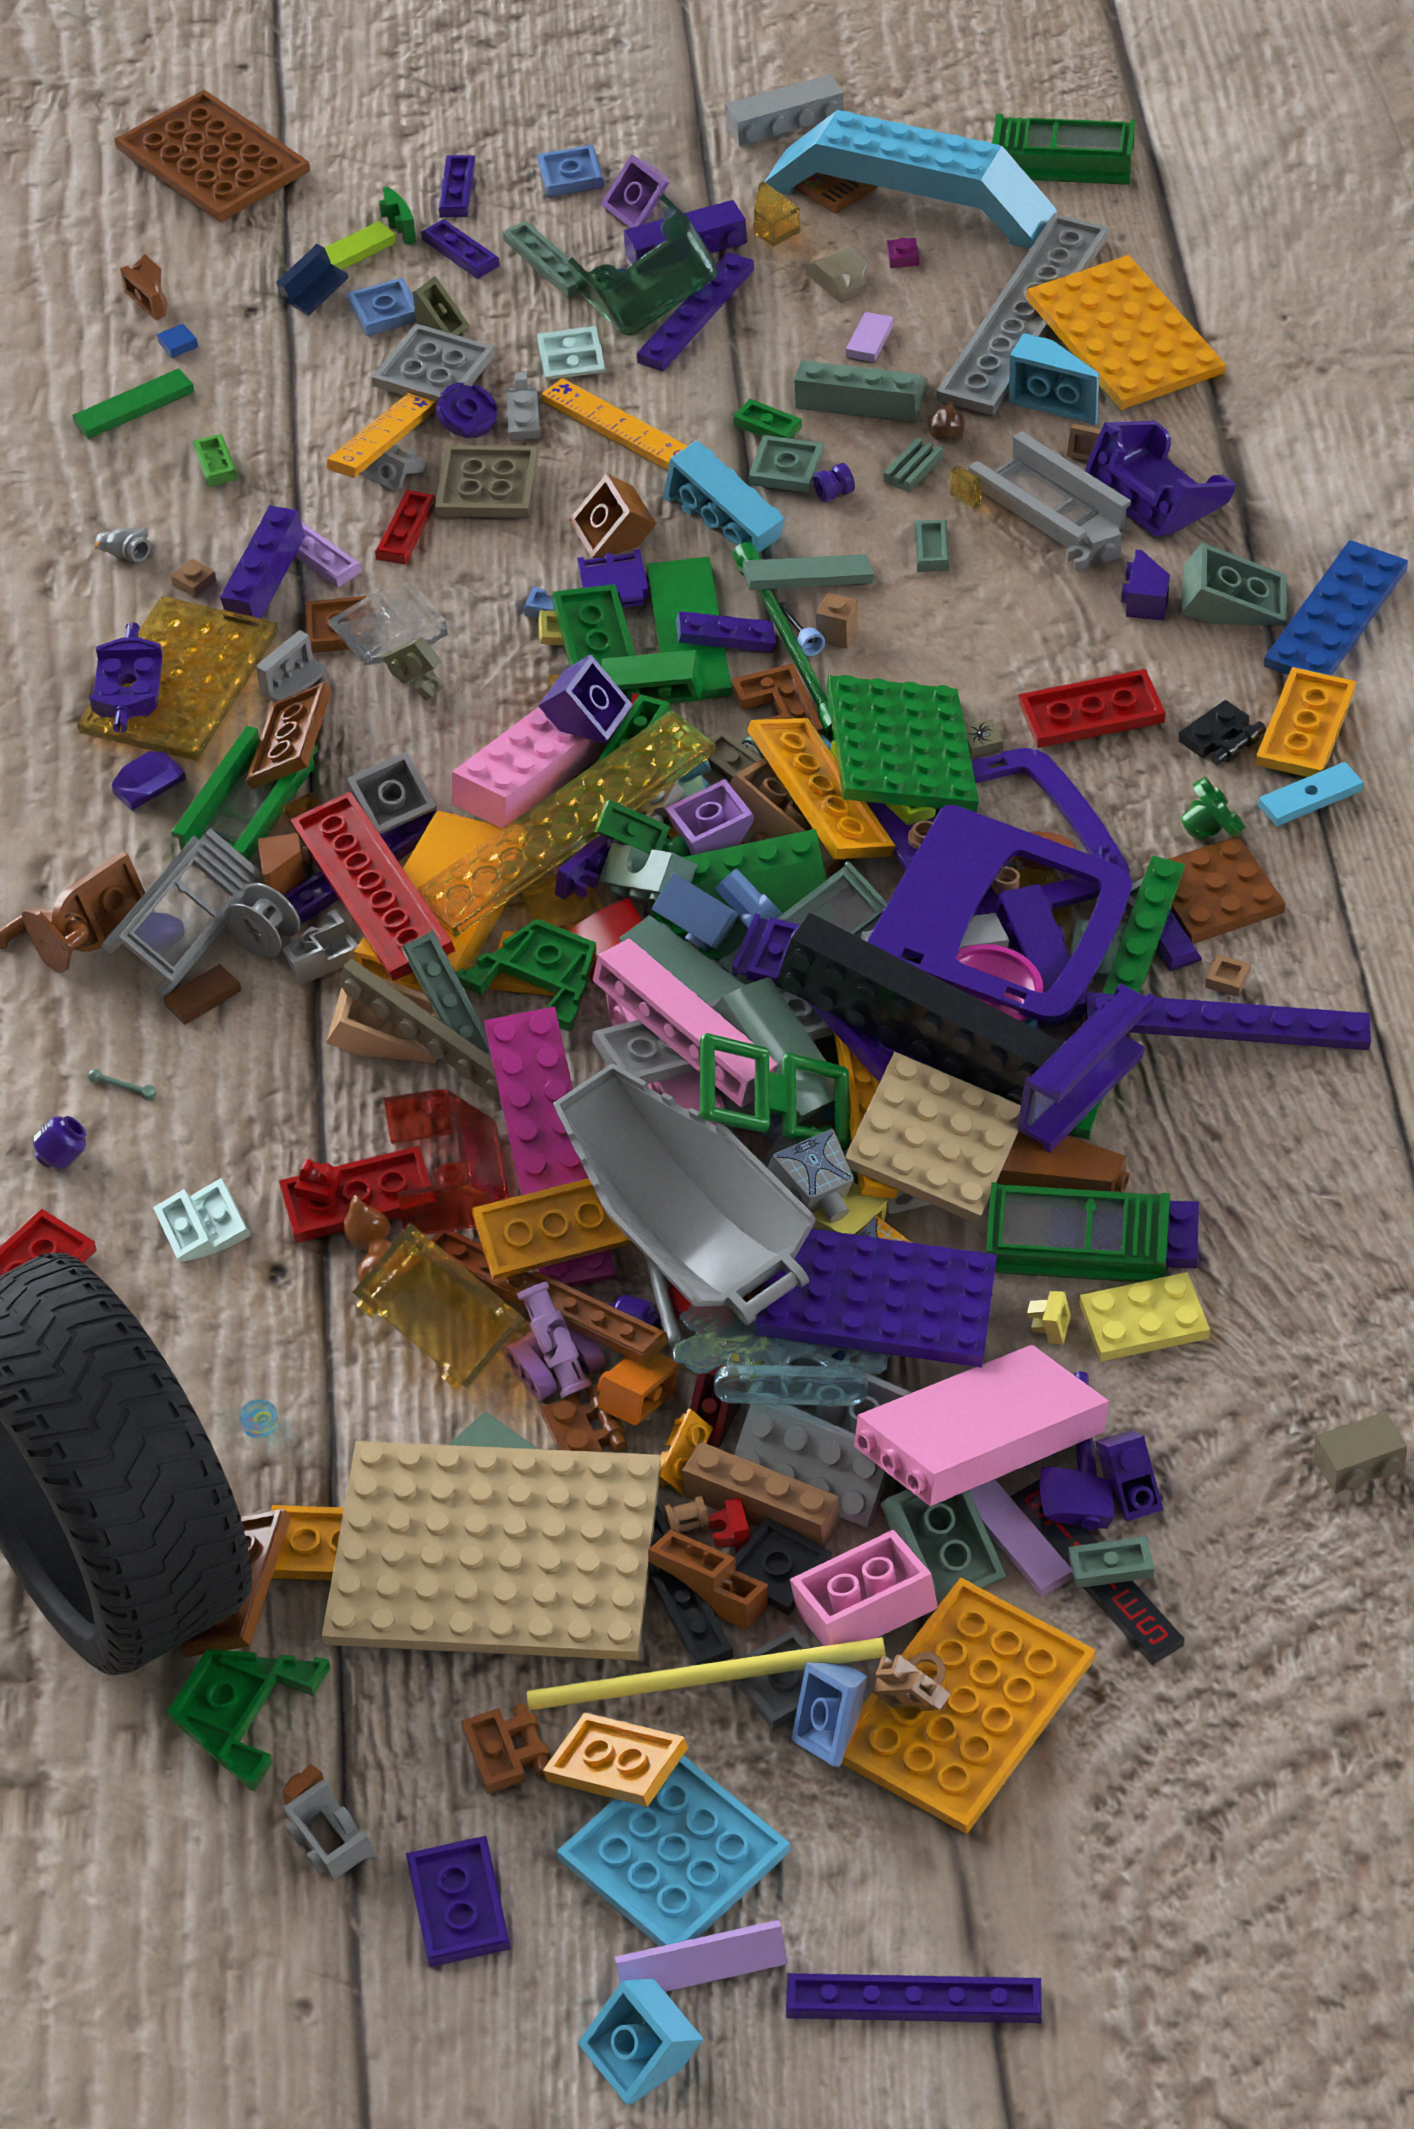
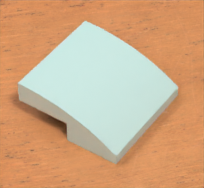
M596 326L537 334L545 380L605 372Z
M222 1178L192 1196L183 1189L153 1207L180 1262L208 1256L252 1236L228 1186Z

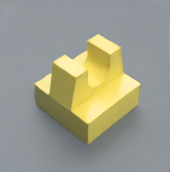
M1050 1291L1048 1300L1030 1301L1027 1311L1028 1318H1033L1032 1332L1046 1334L1049 1344L1064 1345L1071 1318L1065 1292Z

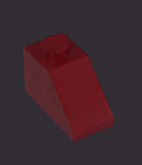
M716 1359L700 1364L690 1409L713 1428L706 1444L717 1448L721 1446L741 1406L749 1369Z

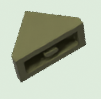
M436 276L412 293L416 324L454 335L460 334L470 326Z

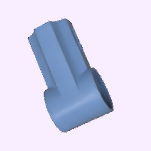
M737 868L728 874L715 888L719 895L740 915L738 918L748 928L755 913L760 914V918L767 920L770 917L777 919L783 914L765 894L761 895Z

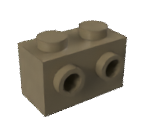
M1385 1411L1317 1435L1314 1460L1335 1494L1346 1489H1357L1364 1483L1380 1477H1390L1405 1468L1407 1444Z

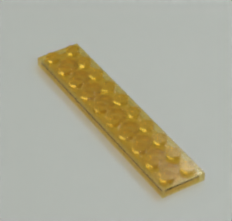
M671 710L417 888V890L442 927L456 938L598 837L600 834L595 833L594 829L606 800L610 799L632 810H636L715 754V743Z

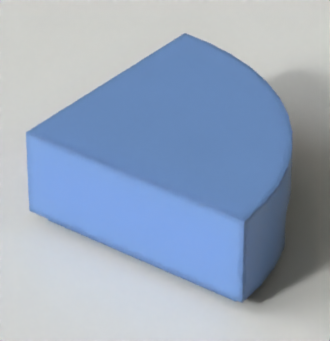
M533 587L524 606V616L539 618L540 610L555 611L552 599L547 595V592L541 588Z

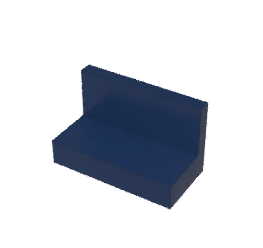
M316 243L276 283L284 301L309 316L349 276L346 272L331 264L325 248Z

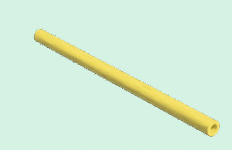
M881 1637L528 1690L527 1702L531 1711L804 1670L806 1662L844 1664L878 1659L886 1656L884 1639Z

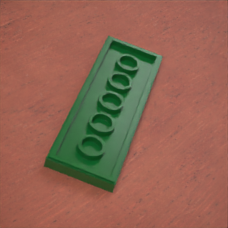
M709 556L646 563L659 653L697 650L705 671L700 699L732 696V686L724 647L678 643L676 619L679 611L719 615Z

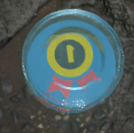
M253 1400L244 1405L240 1411L241 1428L250 1437H266L273 1433L278 1426L277 1410L269 1401Z

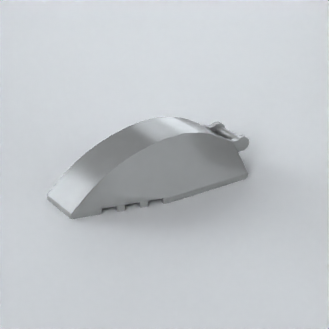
M613 1063L553 1103L607 1216L693 1307L728 1306L746 1325H749L756 1320L755 1315L794 1287L802 1288L809 1283L806 1272L794 1258L816 1222L814 1215L727 1127L720 1123L716 1126L702 1119L700 1112L693 1108L689 1111L676 1104L672 1096L665 1092L662 1095L648 1088L647 1082ZM781 1270L786 1273L785 1276L748 1302L742 1299Z

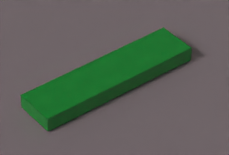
M178 368L73 414V421L81 432L90 439L195 392L194 386Z

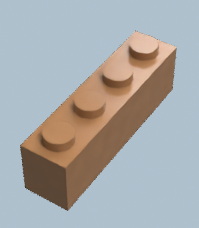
M699 1442L682 1469L684 1496L686 1498L695 1500V1497L702 1496L706 1506L719 1511L726 1508L725 1501L740 1498L747 1522L756 1526H760L765 1518L768 1517L825 1548L840 1523L839 1496L706 1443Z

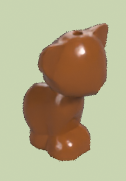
M354 1195L351 1199L349 1211L344 1219V1232L348 1242L361 1252H368L357 1269L359 1282L376 1301L391 1302L405 1290L412 1288L420 1280L424 1272L425 1262L415 1256L403 1257L395 1245L387 1240L391 1231L388 1218L381 1212L366 1206L365 1203Z

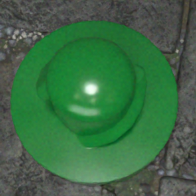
M1205 776L1193 783V787L1201 800L1192 801L1190 809L1181 816L1182 825L1192 838L1201 841L1207 836L1217 835L1222 827L1229 835L1236 837L1246 828L1238 814L1231 812L1226 806L1229 801L1217 786L1214 788Z

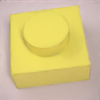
M540 610L538 618L540 644L564 646L555 611Z

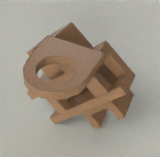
M930 1652L918 1653L910 1661H907L901 1655H896L894 1662L887 1656L881 1657L876 1672L877 1680L872 1692L892 1708L917 1707L921 1711L941 1710L950 1696V1693L941 1687L946 1671L944 1662L936 1654ZM921 1662H932L938 1671L936 1676L931 1679L916 1668V1666Z

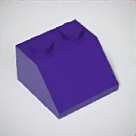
M590 654L565 669L538 706L559 731L604 743L610 738L633 704Z

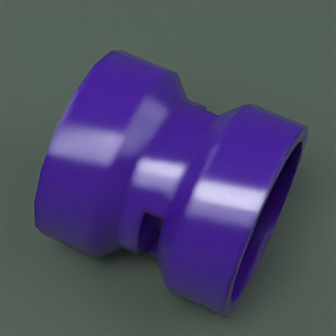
M845 463L833 466L831 471L822 470L813 474L815 491L819 499L824 503L835 499L838 494L846 495L855 490L853 475Z

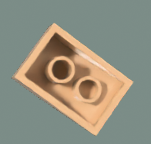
M377 976L437 1018L425 994ZM341 988L326 1043L358 1056L435 1063L437 1061V1058L432 1056L427 1048L416 1040L405 1037L399 1028L386 1019L377 1017L371 1008L358 999L349 997Z

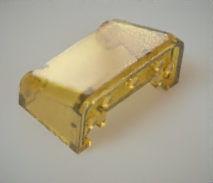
M411 1223L352 1291L359 1298L355 1303L357 1307L369 1317L373 1318L377 1313L393 1325L445 1370L441 1377L456 1390H459L462 1385L469 1390L504 1352L505 1347L510 1345L530 1323Z

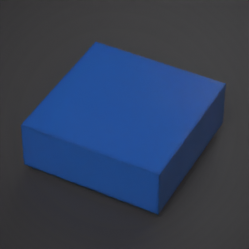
M184 324L157 334L158 343L171 358L198 347L197 338Z

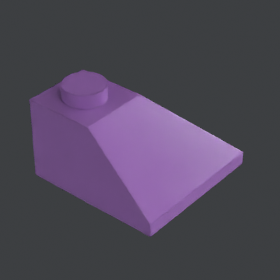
M631 154L601 205L630 228L643 225L669 185L670 178L651 163Z
M726 779L665 808L677 835L685 840L690 855L740 845L754 821L753 813Z

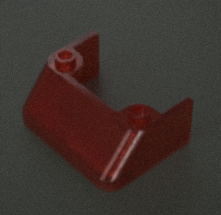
M434 1089L383 1098L391 1144L455 1134L460 1160L439 1166L432 1176L434 1186L397 1191L405 1238L476 1227L472 1215L474 1207L510 1198L497 1123L492 1117L446 1089Z

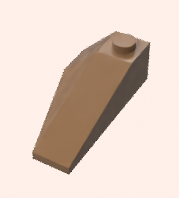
M765 757L735 774L729 783L753 813L754 821L749 828L756 833L763 831L770 838L813 830ZM818 837L823 861L825 862L832 856Z

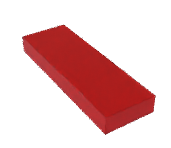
M406 490L375 550L376 560L406 565L435 507L436 495Z

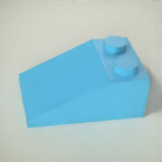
M1023 333L1010 354L1009 403L1096 425L1098 422L1099 373L1053 340Z

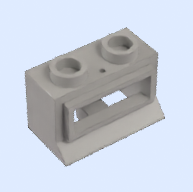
M325 1779L283 1807L290 1820L285 1825L287 1831L298 1846L306 1842L312 1850L306 1855L320 1875L327 1871L332 1879L336 1880L362 1860L377 1857L368 1836L364 1831L360 1832L357 1829L348 1810L338 1804ZM322 1815L344 1842L343 1845L329 1855L307 1827Z

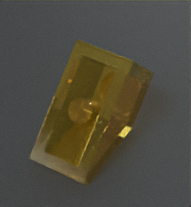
M764 181L759 183L754 205L753 228L756 235L773 247L800 233V209Z

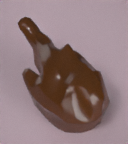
M952 401L948 404L942 403L929 416L928 427L932 437L963 436L965 419L961 412L955 410Z

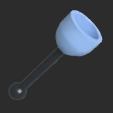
M785 602L778 603L784 616L799 632L797 641L806 656H815L820 653L825 646L823 635L812 627L804 629L788 611V604Z

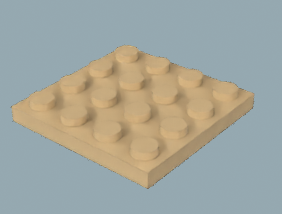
M894 1052L845 1158L849 1168L853 1171L978 1224L990 1198L991 1182H997L1019 1132L1017 1125L1021 1105Z

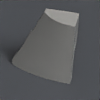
M336 910L326 914L329 922L322 928L310 927L299 939L292 941L282 949L294 976L301 986L342 968L351 958L356 961L354 951L358 944L349 934L344 920Z

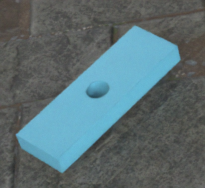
M1343 762L1259 797L1258 806L1277 827L1363 791L1364 782L1346 762Z

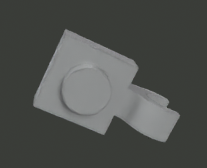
M1112 527L1088 535L1087 543L1074 545L1066 549L1067 561L1074 559L1075 571H1082L1089 564L1091 567H1095L1121 558L1122 534L1117 527Z

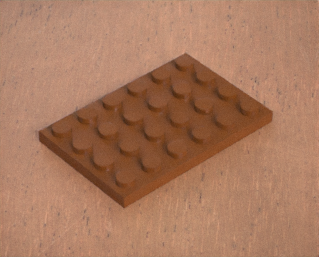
M206 90L200 91L115 138L118 150L219 222L230 218L237 212L310 172L309 161Z

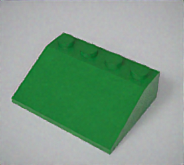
M816 829L682 857L697 864L691 884L734 911L735 909L719 895L715 888L736 868L761 895L765 894L782 913H785L827 880ZM831 900L813 913L836 925ZM738 919L719 951L711 946L708 952L698 947L699 952L709 959L719 962L724 956H729L741 946L748 927Z

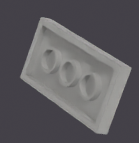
M758 1399L751 1400L734 1455L839 1496V1517L864 1527L872 1526L888 1477L886 1471L854 1447L855 1437Z

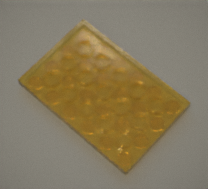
M161 596L138 633L139 638L161 644L163 661L157 708L149 716L131 717L127 721L126 732L122 733L121 726L120 733H117L113 730L114 717L101 718L92 711L90 704L77 723L79 733L198 761L279 632L277 622ZM127 683L122 687H130L133 683Z

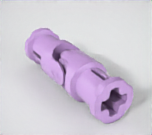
M545 1281L521 1291L517 1296L519 1300L524 1301L532 1320L530 1327L544 1354L548 1368L553 1369L562 1388L560 1395L562 1398H565L592 1386L591 1380L586 1379L577 1360L580 1356L571 1339L561 1311L556 1310L547 1291L549 1284ZM548 1328L554 1330L553 1332L547 1334Z

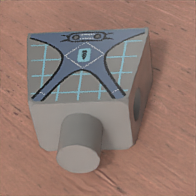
M833 1129L772 1155L767 1168L811 1212L822 1208L830 1222H836L849 1213L843 1198L848 1195L853 1184V1175Z

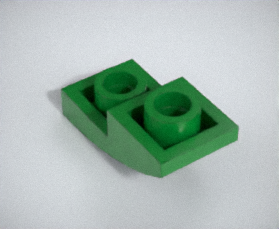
M383 187L384 200H379L381 218L387 217L389 229L396 228L397 234H403L405 244L417 243L414 219L408 205L394 190L389 187Z

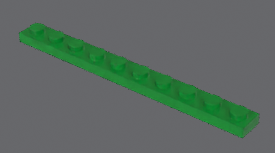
M1151 856L1102 993L1115 994L1116 987L1121 983L1141 994L1183 877L1185 864ZM1103 1099L1069 1133L1070 1135L1089 1140Z

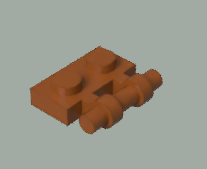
M597 1385L588 1389L587 1394L591 1401L587 1404L581 1405L577 1395H573L541 1406L542 1417L557 1450L603 1452L601 1447L610 1444L615 1452H621L627 1448L628 1444L624 1437L626 1431L622 1422L616 1420L615 1416L597 1408L600 1393L597 1391ZM599 1419L602 1427L593 1431L589 1422Z
M525 1703L515 1705L512 1708L514 1718L505 1721L499 1708L461 1721L464 1735L487 1794L525 1782L523 1767L526 1766L534 1767L538 1777H545L543 1769L548 1764L551 1754L547 1745L541 1743L537 1733L539 1724L535 1715L530 1714ZM517 1736L523 1738L526 1747L515 1750L511 1738Z

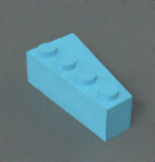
M698 440L670 458L663 495L665 500L670 503L674 500L682 504V511L690 516L694 513L698 514L704 519V525L712 530L717 527L723 530L724 537L736 546L744 542H750L755 545L759 553L781 537L785 518L781 515L780 511L769 505L754 488L749 487L738 477L733 469L728 468L716 457L712 450L703 446Z

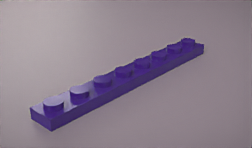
M1087 992L1085 999V1022L1098 1009L1102 1010V1005L1104 1003L1108 1004L1109 998H1114L1115 994ZM1155 997L1153 1007L1128 1032L1369 1050L1371 1044L1370 1013Z

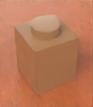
M827 592L816 612V630L825 638V644L848 648L858 630V599Z

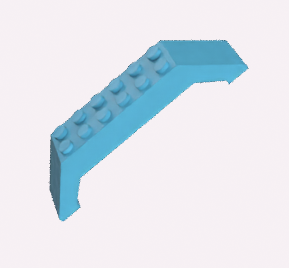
M835 111L789 146L764 181V189L791 195L797 184L817 172L979 208L1009 238V244L1030 249L1052 215L1057 214V209L1001 145L964 138L959 135L941 133L932 129L909 126L904 123L886 121L877 117L854 114L849 111Z

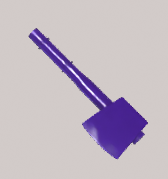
M1079 1371L1074 1374L1089 1386L1088 1374L1086 1372ZM1092 1437L1076 1445L1078 1471L1060 1467H1042L1040 1498L1045 1517L1063 1524L1081 1525L1083 1529L1093 1531L1099 1528L1107 1529L1114 1518L1111 1480L1097 1477L1096 1454Z

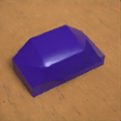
M149 751L123 766L111 785L113 794L133 811L186 780L185 772L165 752Z

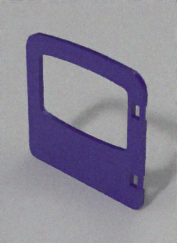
M1019 748L1001 752L1000 755L971 760L975 783L1016 773L1029 775L1055 804L1089 855L1114 863L1129 874L1130 871L1127 863L1099 817L1075 785L1046 753L1037 749ZM998 763L1004 764V766L990 769L989 767L990 765ZM866 802L896 845L893 854L906 872L917 852V849L913 848L908 842V833L914 824L907 825L884 803ZM936 809V814L934 818L924 821L934 822L935 818L937 817L941 809ZM1079 877L1040 886L1044 896L1049 897L1052 909L1099 898L1100 887ZM991 886L974 916L994 913L999 896L995 894Z
M946 805L939 811L867 942L971 996L998 1006H1006L1019 1011L1021 1015L1035 1020L1058 1022L1070 1015L1106 956L1124 914L1132 889V881L1130 875L1114 863L956 805ZM1014 856L1033 860L1092 882L1100 887L1097 904L1078 946L1058 979L1047 992L1033 991L964 965L957 960L960 945L978 906L999 872L1011 857ZM905 954L921 960V963L919 965L901 957ZM1009 993L1025 1000L1023 1003L1004 997V995Z

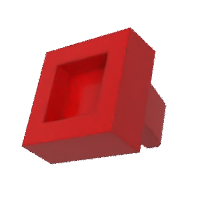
M307 1158L300 1169L299 1178L294 1186L295 1196L330 1204L343 1178L341 1168L331 1166L329 1163L312 1162L311 1159Z
M740 1498L725 1501V1509L708 1517L710 1530L724 1529L722 1532L713 1533L714 1546L717 1548L734 1547L736 1554L750 1538L749 1527Z

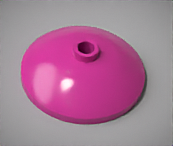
M992 944L972 945L959 949L957 960L960 963L1033 991L1043 992V981L1039 971L1030 960L1020 953ZM1009 993L1004 995V997L1023 1003L1025 1000ZM979 999L1021 1022L1029 1019V1017L1019 1014V1011Z

